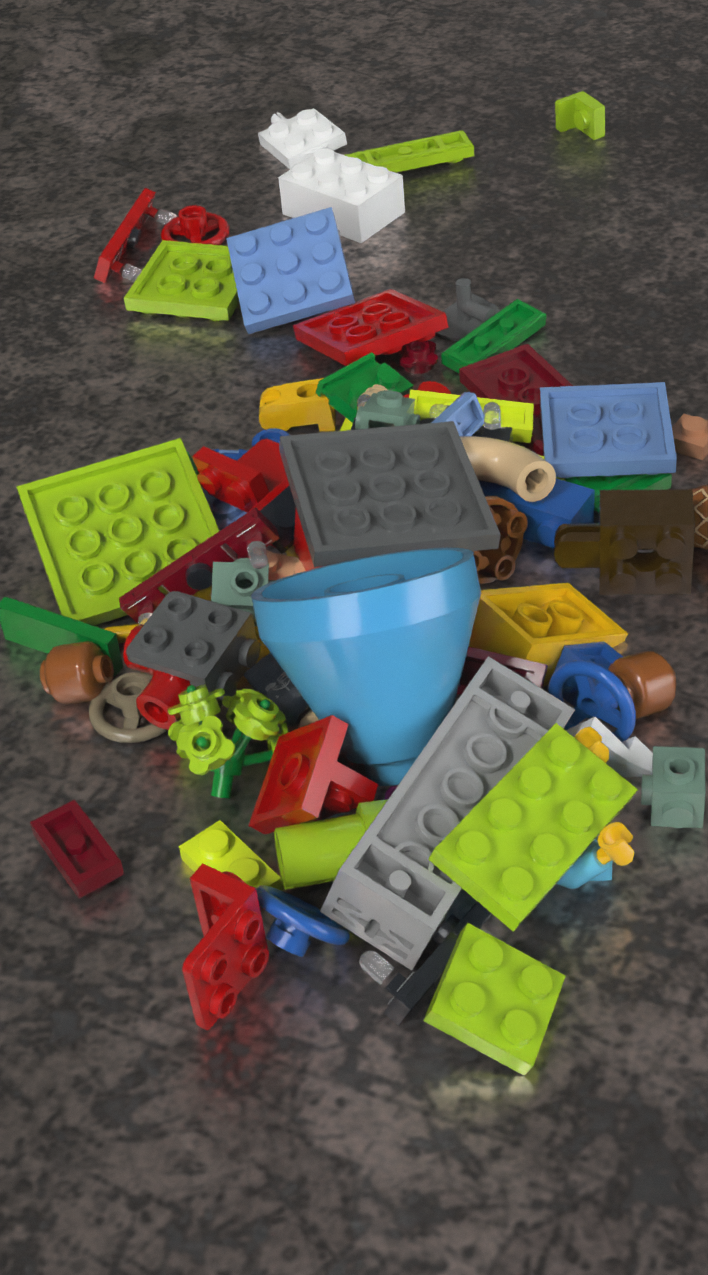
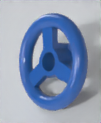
M584 660L570 661L557 668L549 681L548 693L564 702L563 686L566 680L572 676H575L580 693L577 698V705L573 707L575 711L564 730L578 725L586 717L589 719L596 717L617 728L612 733L621 742L631 736L636 723L634 702L626 686L614 673L599 664Z
M258 885L255 887L260 907L275 917L266 938L278 947L297 956L304 957L311 944L310 936L334 945H344L349 941L350 934L348 929L321 913L317 907L270 886Z

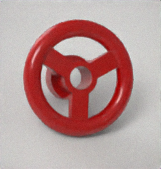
M191 205L182 208L178 212L177 217L165 224L161 231V240L177 241L171 237V234L185 236L191 240V243L221 245L228 237L230 228L228 222L220 215L206 212V209L202 206ZM219 228V232L215 236L204 241L201 240L207 232Z

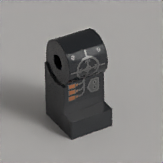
M271 652L243 674L255 691L260 692L278 706L279 710L285 715L286 719L284 722L290 727L296 724L299 715L309 707Z

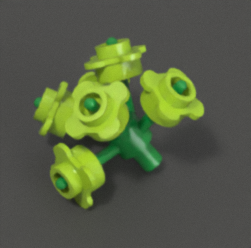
M206 684L196 687L190 685L187 687V690L178 694L180 703L167 709L169 715L179 713L181 717L179 721L174 722L170 726L168 736L171 740L176 741L178 747L177 754L183 759L189 758V769L196 775H205L209 771L214 772L211 796L230 798L234 775H242L243 766L271 761L279 736L288 733L287 724L284 722L286 719L285 715L272 700L260 692L252 689L237 690L234 696H224L222 704L228 708L226 713L227 720L236 726L232 740H229L222 732V721L215 717L216 714L221 712L216 698L225 694L224 689L220 688L208 692ZM251 739L267 740L268 751L245 755V749Z

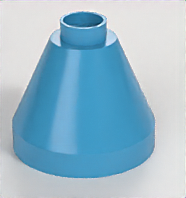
M418 549L349 560L276 580L260 587L251 594L259 637L316 717L321 720L333 715L349 724L341 747V751L347 760L356 764H364L366 778L374 781L378 786L399 785L455 704L481 597L474 552L469 549Z

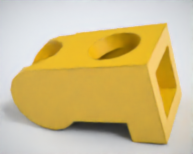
M324 378L286 383L269 387L263 391L260 396L259 423L261 427L265 430L277 428L287 431L291 427L318 424L319 432L335 431L336 409L328 404L330 400L325 395L319 397L316 394L318 382Z

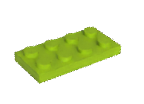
M555 723L434 848L428 860L514 932L596 840L601 830L609 825L627 805L638 789Z

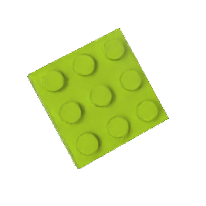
M162 240L125 295L126 310L142 312L143 314L175 315L180 318L197 317L207 318L212 321H229L240 302L228 246Z

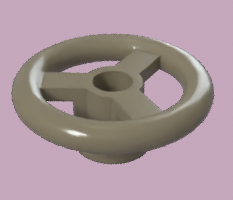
M130 672L114 678L111 682L104 685L101 693L91 700L89 706L90 722L101 736L119 743H139L156 738L167 731V729L159 728L153 724L139 728L141 718L144 716L137 708L136 699L153 676L143 672ZM106 702L122 710V714L125 717L123 728L112 726L105 720L103 708Z

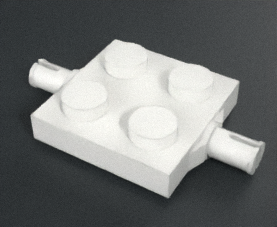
M314 108L303 110L297 116L286 119L281 113L277 112V115L273 114L271 117L272 125L258 133L260 145L289 169L312 156L317 150L323 148L336 150L347 145L345 132Z

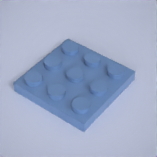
M332 207L226 238L244 326L248 334L356 303Z
M665 382L540 387L544 460L553 466L556 477H612L616 475L676 473L677 457Z

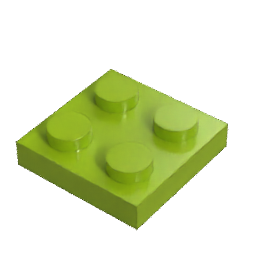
M467 923L457 938L423 1021L514 1071L525 1075L534 1066L566 976Z

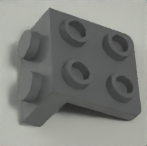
M173 591L165 596L129 644L126 653L128 660L132 663L190 680V684L195 687L206 684L208 692L223 688L225 694L216 698L221 709L223 697L234 696L237 684L243 677V674L248 668L256 664L260 655V643L257 640L252 613Z

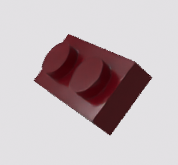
M75 799L30 822L35 838L78 898L124 875L121 860Z

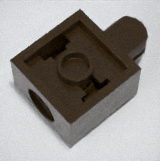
M692 489L600 490L599 523L561 524L554 535L555 561L562 568H599V595L691 594L695 534ZM653 549L652 552H637L638 550Z

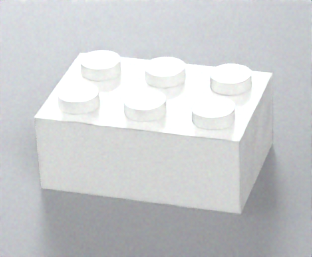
M323 148L317 150L312 156L300 164L294 165L292 169L278 177L283 215L296 218L332 207L338 230H340V236L359 243H363L405 213L403 175L389 171L385 167H377L362 162L358 158L336 153L332 149Z

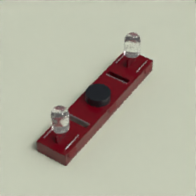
M255 507L119 597L120 609L139 625H144L168 593L178 591L194 595L200 590L210 587L212 585L213 562H233L240 558H249L253 568L263 569L268 563L266 547L280 539L278 529Z

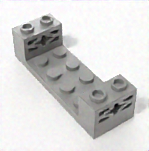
M488 656L339 869L320 912L405 967L413 970L462 890L458 884L428 860L434 848L555 723L564 729L575 709Z

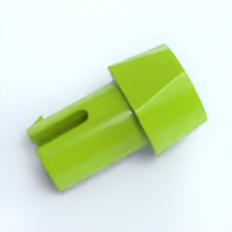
M388 799L361 802L358 804L356 813L353 815L275 828L276 855L284 890L334 881L339 869Z

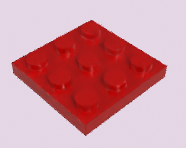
M388 289L359 300L354 304L295 324L293 328L296 340L347 366L371 352L376 356L380 354H393L399 352L403 345L410 342L430 340L435 337L436 332L447 329L449 326L445 312L393 289Z

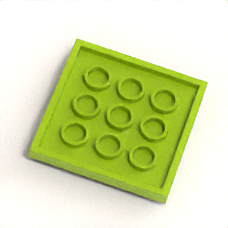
M181 438L16 486L60 614L93 626L126 616L127 614L120 609L119 597L204 542L207 538L219 532Z

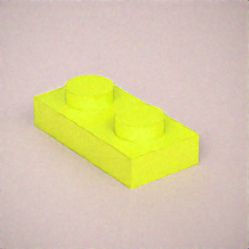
M221 820L179 846L181 859L194 872L203 863L220 872H232L240 877L244 883L254 888L258 885H266L283 891L281 877Z

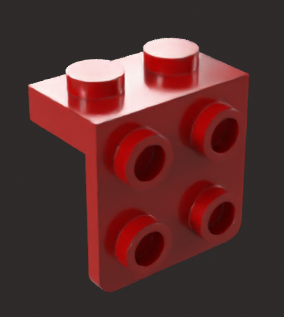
M270 439L260 440L237 461L205 446L192 456L199 472L197 475L198 481L208 494L247 513L287 477L279 452V443Z
M202 863L190 877V883L203 938L186 957L182 971L196 1025L208 1031L219 1018H225L232 1011L238 994L250 979L258 977L263 972L269 959V950L256 888L244 883L240 877L232 872H220Z

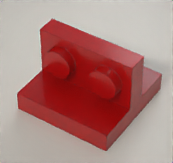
M330 715L279 736L248 825L249 827L266 835L274 832L275 828L296 825L309 820L319 821L329 816L349 812L357 808L361 802L374 800L378 784L337 762L349 724Z

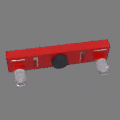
M144 188L99 256L94 279L106 283L114 271L119 273L124 265L119 262L128 247L133 250L135 249L142 232L140 228L149 216L154 218L159 210L152 207L156 192ZM161 209L157 222L165 225L177 217V215ZM127 263L123 269L122 277L135 281L142 270Z

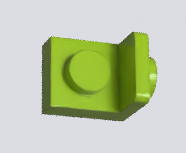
M581 91L558 99L555 102L556 129L559 132L578 128L593 140L605 136V106L592 96Z

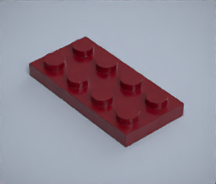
M529 344L459 368L460 382L471 393H475L477 397L534 404L531 442L521 443L534 453L544 456L540 387L573 385Z

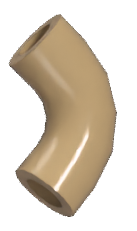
M460 436L479 481L491 482L507 487L529 502L540 501L552 491L556 482V472L551 464L533 451L504 440L488 437Z

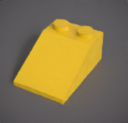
M570 583L481 590L469 647L547 664L544 688L549 685L564 645L604 641L613 648L624 642L628 633Z

